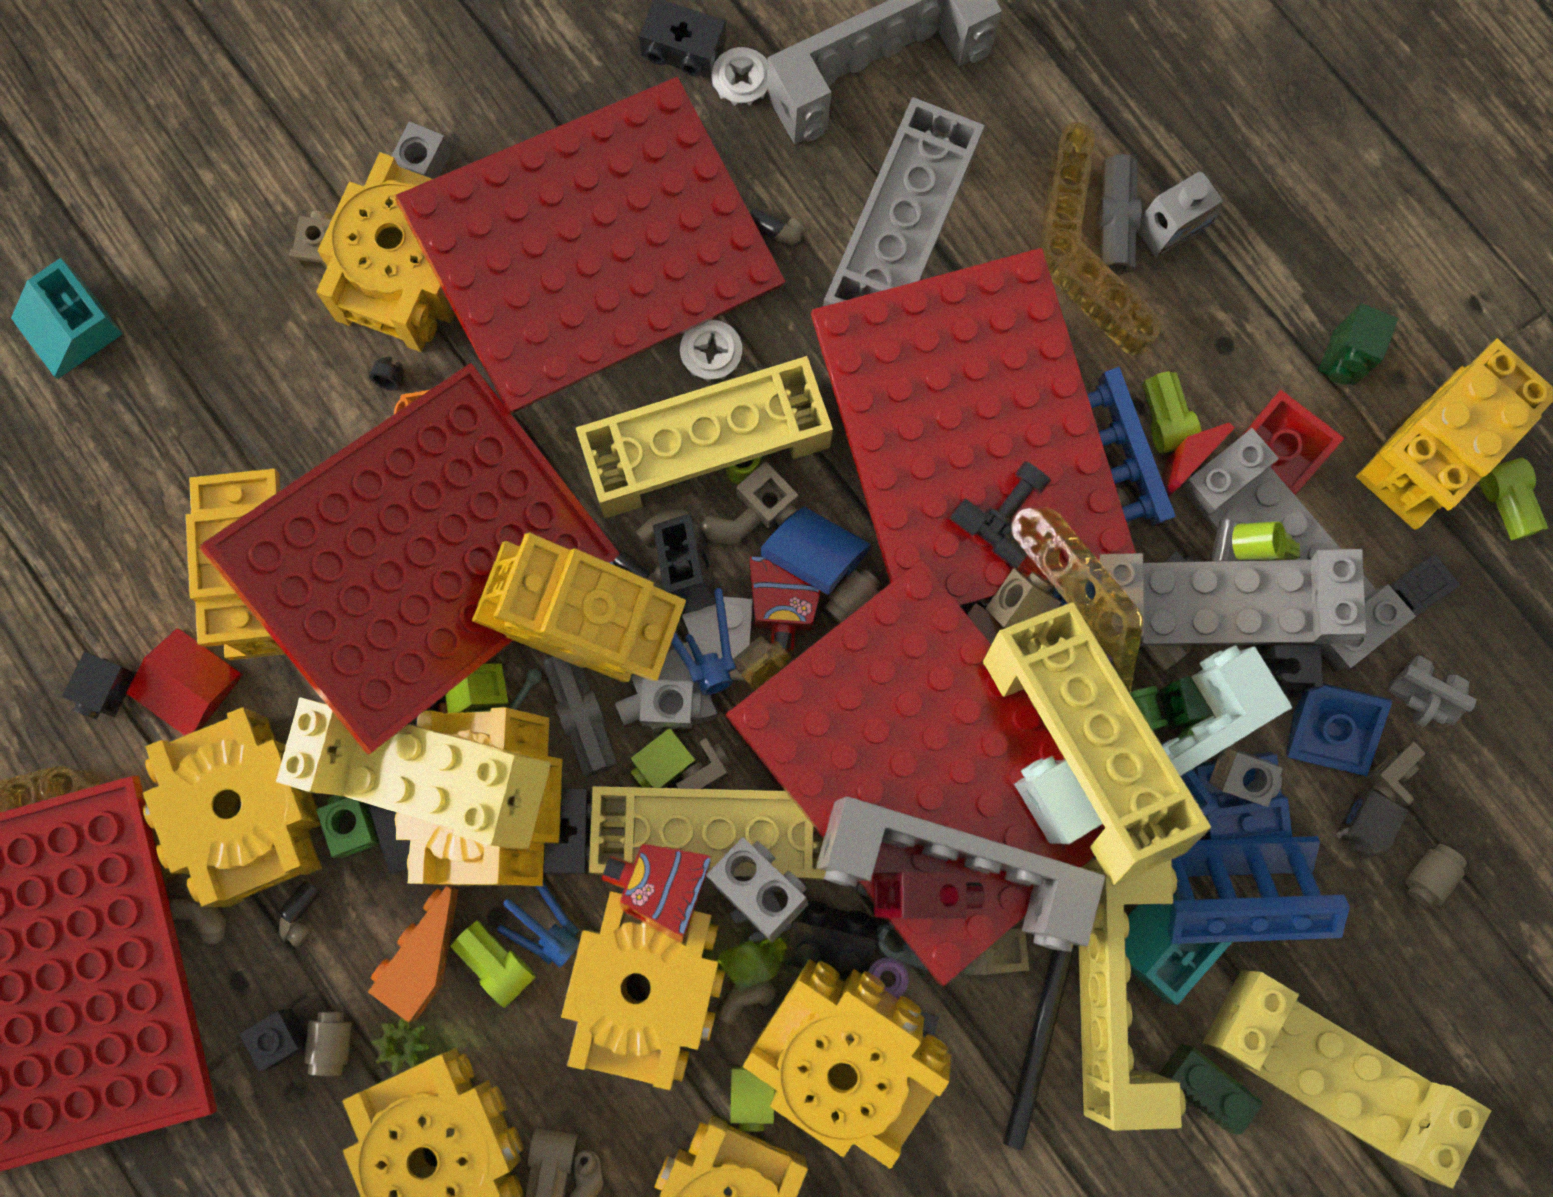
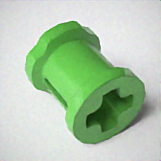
M1157 686L1129 692L1140 712L1148 719L1151 730L1168 726L1167 719H1162L1156 700Z

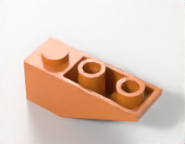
M446 886L443 891L438 888L432 893L423 906L427 913L417 926L412 923L406 928L397 941L401 948L391 961L388 958L384 959L371 976L375 983L368 993L408 1023L416 1021L443 985L459 892L455 887Z

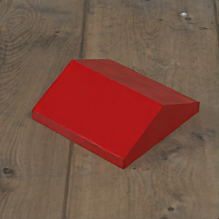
M1281 389L1242 434L1244 435L1253 428L1279 459L1270 467L1294 495L1300 491L1344 440L1343 436Z
M1226 423L1188 436L1167 458L1161 479L1168 497L1183 484L1234 430L1235 427Z
M176 628L144 657L126 694L186 736L203 728L243 674L206 647L198 645L195 639L181 629Z

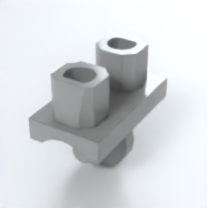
M1416 656L1400 674L1390 681L1387 692L1406 701V706L1416 710L1413 722L1421 727L1426 726L1431 719L1440 724L1446 722L1454 725L1465 712H1471L1475 707L1477 699L1468 695L1469 681L1458 675H1448L1441 681L1432 676L1434 670L1433 662L1422 656Z

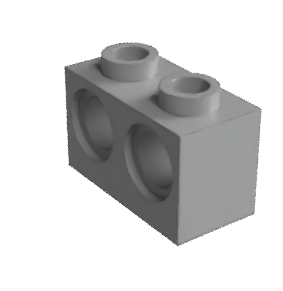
M742 837L706 876L716 889L763 935L773 942L808 906L807 899L803 895L807 888L789 870L782 875L771 864L775 857L759 841L751 845ZM743 862H750L757 867L755 876L746 882L736 880L734 878L735 868ZM773 892H782L788 896L787 906L780 912H770L764 907L767 896Z

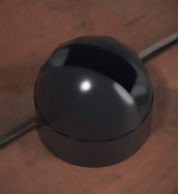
M382 357L373 365L369 378L374 384L383 389L396 391L403 380V366L399 361L395 365L392 364V357Z

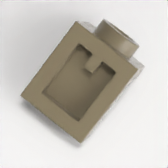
M707 738L699 741L700 747L710 764L704 767L699 762L680 774L683 780L676 784L679 789H709L728 777L724 767L730 764V761L718 742L711 746Z
M1415 742L1397 745L1364 777L1373 786L1371 791L1375 797L1387 806H1408L1414 801V798L1400 783L1407 781L1418 771L1419 767L1416 763L1426 754Z
M1023 928L1008 930L964 968L965 975L1029 971L1026 934L1022 931Z

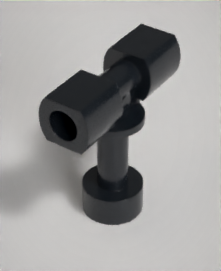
M1024 461L1016 471L1015 476L1020 481L997 511L989 507L984 513L965 498L948 518L969 535L974 536L976 533L993 546L991 551L1015 569L1026 558L1031 548L1012 534L1016 526L1010 520L1033 490L1041 494L1051 482V479L1045 473L1027 461Z

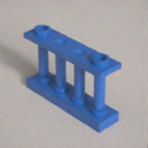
M1120 367L1106 371L1097 380L1099 385L1096 386V390L1087 393L1091 408L1100 405L1102 408L1108 407L1113 421L1109 424V428L1099 431L1103 446L1114 442L1116 445L1121 444L1127 458L1123 460V465L1110 469L1114 483L1117 484L1128 479L1130 482L1135 481L1141 495L1137 497V502L1122 507L1126 522L1143 517L1145 520L1150 519L1151 525L1155 526L1176 516Z
M1318 836L1199 840L1187 853L1171 859L1172 868L1177 877V888L1175 891L1177 900L1173 901L1168 926L1171 944L1342 938L1350 906L1345 895H1321L1312 874L1320 844ZM1294 873L1303 896L1280 897L1271 874ZM1252 874L1261 898H1237L1229 875ZM1211 876L1219 899L1195 900L1188 877Z

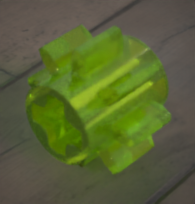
M403 1018L398 1023V1029H395L389 1022L383 1023L382 1029L386 1034L382 1038L372 1041L373 1045L380 1046L381 1055L376 1060L377 1064L386 1060L392 1062V1073L401 1070L404 1060L412 1068L419 1065L415 1054L429 1047L425 1043H420L419 1034L423 1032V1026L412 1029L408 1027L409 1023ZM405 1036L408 1042L404 1045V1051L396 1053L393 1049L397 1043L396 1038Z

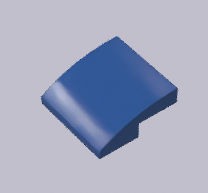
M803 507L790 516L761 547V556L829 595L845 574L849 576L871 549V544L810 509Z
M1273 752L1252 754L1278 765L1277 754ZM1217 760L1203 762L1193 768L1195 774L1219 805L1217 810L1205 817L1211 826L1206 832L1207 840L1292 837L1288 797L1282 795L1281 788L1278 794L1271 798L1269 806L1266 807L1223 792L1210 784L1209 781ZM1255 768L1248 770L1244 774V786L1249 785L1254 780L1256 775Z

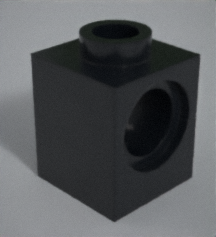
M84 652L62 697L76 703L73 711L97 720L100 713L115 717L136 672Z
M292 1008L277 1011L239 1034L259 1072L275 1068L306 1048L307 1036Z

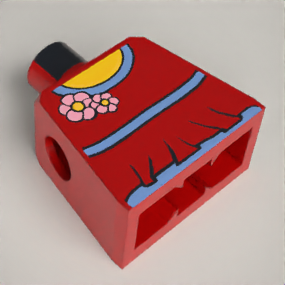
M750 556L749 572L755 627L771 629L770 650L793 652L795 647V631L812 630L821 591L764 557Z
M642 844L634 863L610 856L603 872L602 881L624 888L620 899V908L624 912L673 940L683 943L705 883L706 874L711 866V856Z

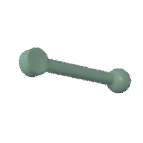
M530 669L527 672L526 682L511 703L510 709L517 710L533 684L541 681L542 675L539 670Z

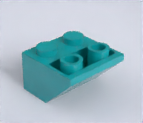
M59 258L27 280L11 317L56 379L68 373L123 334L82 278L62 258Z
M1173 894V901L1177 900L1175 894ZM1137 904L1128 914L1129 934L1125 938V956L1129 959L1131 972L1164 1003L1178 1005L1232 942L1171 944L1168 926L1172 904Z

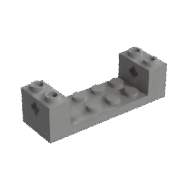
M888 0L769 56L767 97L794 145L804 140L807 142L813 141L828 129L831 90L828 86L834 83L838 77L849 72H860L870 62L882 56L891 57L897 54L903 46L916 40L918 42L925 41L936 31L940 34L958 67L969 61L972 63L979 62L992 49L1002 10L996 0Z
M912 97L826 294L823 306L920 281L960 185L963 186L971 168L985 125ZM939 132L944 133L945 136H944V137L940 136V135H939Z
M1253 428L1191 476L1180 488L1216 532L1220 519L1243 523L1280 521L1285 528V532L1291 534L1295 542L1300 543V557L1295 560H1310L1317 550L1341 549L1271 469L1270 466L1279 458ZM1364 576L1366 635L1355 644H1313L1314 646H1321V654L1335 671L1352 668L1416 617L1389 584L1376 589Z
M1362 549L1317 550L1310 560L1143 563V554H1100V646L1355 644L1366 635Z
M844 797L834 802L816 864V869L826 871L824 880L847 887H856L857 881L871 880L881 842L900 848H906V846L914 847V844L924 846L923 855L943 861H948V859L957 860V857L965 859L964 867L986 874H989V872L999 873L1002 870L1007 872L1005 879L1025 886L1034 885L1022 929L1023 932L1035 935L1034 944L1071 952L1073 945L1088 947L1105 875L851 797Z

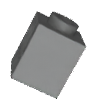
M409 121L392 157H395L399 167L434 179L440 176L451 152L444 135ZM417 157H426L425 160L421 163H412V161Z
M642 679L640 723L642 726L692 728V718H700L702 694L694 693L693 681H650ZM676 694L683 699V706L679 712L666 714L661 711L660 702L666 695Z
M1228 746L1220 752L1209 783L1223 792L1268 807L1271 798H1274L1281 788V772L1283 768L1268 760ZM1255 768L1256 775L1254 780L1249 785L1244 786V774L1248 770Z

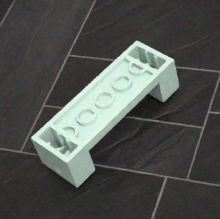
M1233 646L1224 652L1221 650L1201 661L1200 665L1203 670L1191 676L1215 717L1211 716L1191 728L1194 733L1193 736L1189 735L1181 740L1177 737L1162 745V748L1180 776L1292 708L1255 646L1239 651L1237 646ZM1053 756L1045 760L1042 758L1021 770L1024 778L1014 783L1049 843L1070 844L1103 824L1066 759L1055 761Z

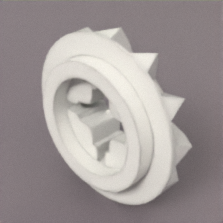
M738 47L730 49L721 54L714 63L712 69L713 87L716 88L721 99L726 98L730 100L734 106L737 103H747L750 106L754 100L758 98L763 99L767 91L768 61L761 53L750 48ZM734 72L740 75H744L746 72L749 73V83L746 84L741 81L736 84Z
M710 320L684 334L680 344L682 363L692 376L704 378L707 382L718 378L724 380L729 373L737 369L742 357L740 337L730 325L722 321ZM711 337H714L716 349L723 352L722 354H715L714 360H712L711 364H708L706 353L700 351L701 349H707L709 343H711Z

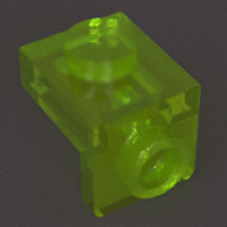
M780 936L773 942L769 939L756 944L753 941H747L721 952L718 961L738 990L741 991L772 979L780 969L779 964L787 950V946Z

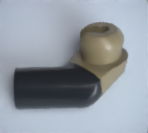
M754 209L750 213L760 233L787 245L798 244L801 242V236L806 233V226L797 218H791L785 224L759 209Z
M626 552L619 554L614 560L613 564L652 581L654 582L653 586L663 590L660 566H657L654 572L650 573Z
M304 881L281 908L279 935L284 942L289 941L296 947L301 946L310 935L308 926L302 924L304 912L320 895V891L307 881Z

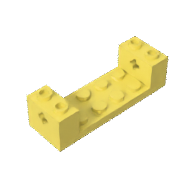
M805 356L576 427V431L602 512L606 519L643 507L640 494L787 448L790 450L792 459L828 449L831 444L833 428L808 357Z
M1074 602L999 630L983 663L1003 697L1025 689L1106 827L1090 848L1111 885L1115 886L1187 853L1211 826Z
M299 698L276 782L309 792L344 796L454 829L453 835L486 845L529 849L551 762L407 724L375 751L367 755L326 703ZM512 796L515 797L513 805L509 804L510 797Z
M593 786L589 873L603 875L610 856L634 863L642 844L711 856L710 871L744 837L751 845L759 841L775 857L771 864L782 875L789 870L802 880H824L826 871L816 869L824 839L786 791ZM743 862L735 868L734 877H754L757 867L753 863Z
M1091 859L1082 869L1105 875L1088 947L1079 946L1084 1116L1114 1131L1182 1128L1181 1115L1185 1112L1186 1102L1184 1093L1180 1088V1082L1148 1070L1132 1071L1134 1056L1131 1046L1128 1045V1027L1132 1023V1008L1126 995V982L1130 980L1131 967L1128 957L1125 956V938L1129 934V920L1123 904H1173V894L1177 888L1176 873L1172 868L1171 860L1112 886L1098 860Z
M1241 970L1209 1029L1203 1044L1423 1178L1453 1189L1492 1110L1453 1087L1430 1082L1296 1001L1299 994L1266 974L1257 971Z

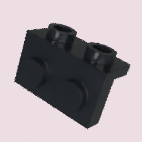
M810 901L808 906L793 921L784 964L803 968L809 959L816 964L822 961L832 966L842 978H848L853 969L861 974L864 971L868 972L877 939L878 920L869 917L861 911L847 912L830 908L818 901Z

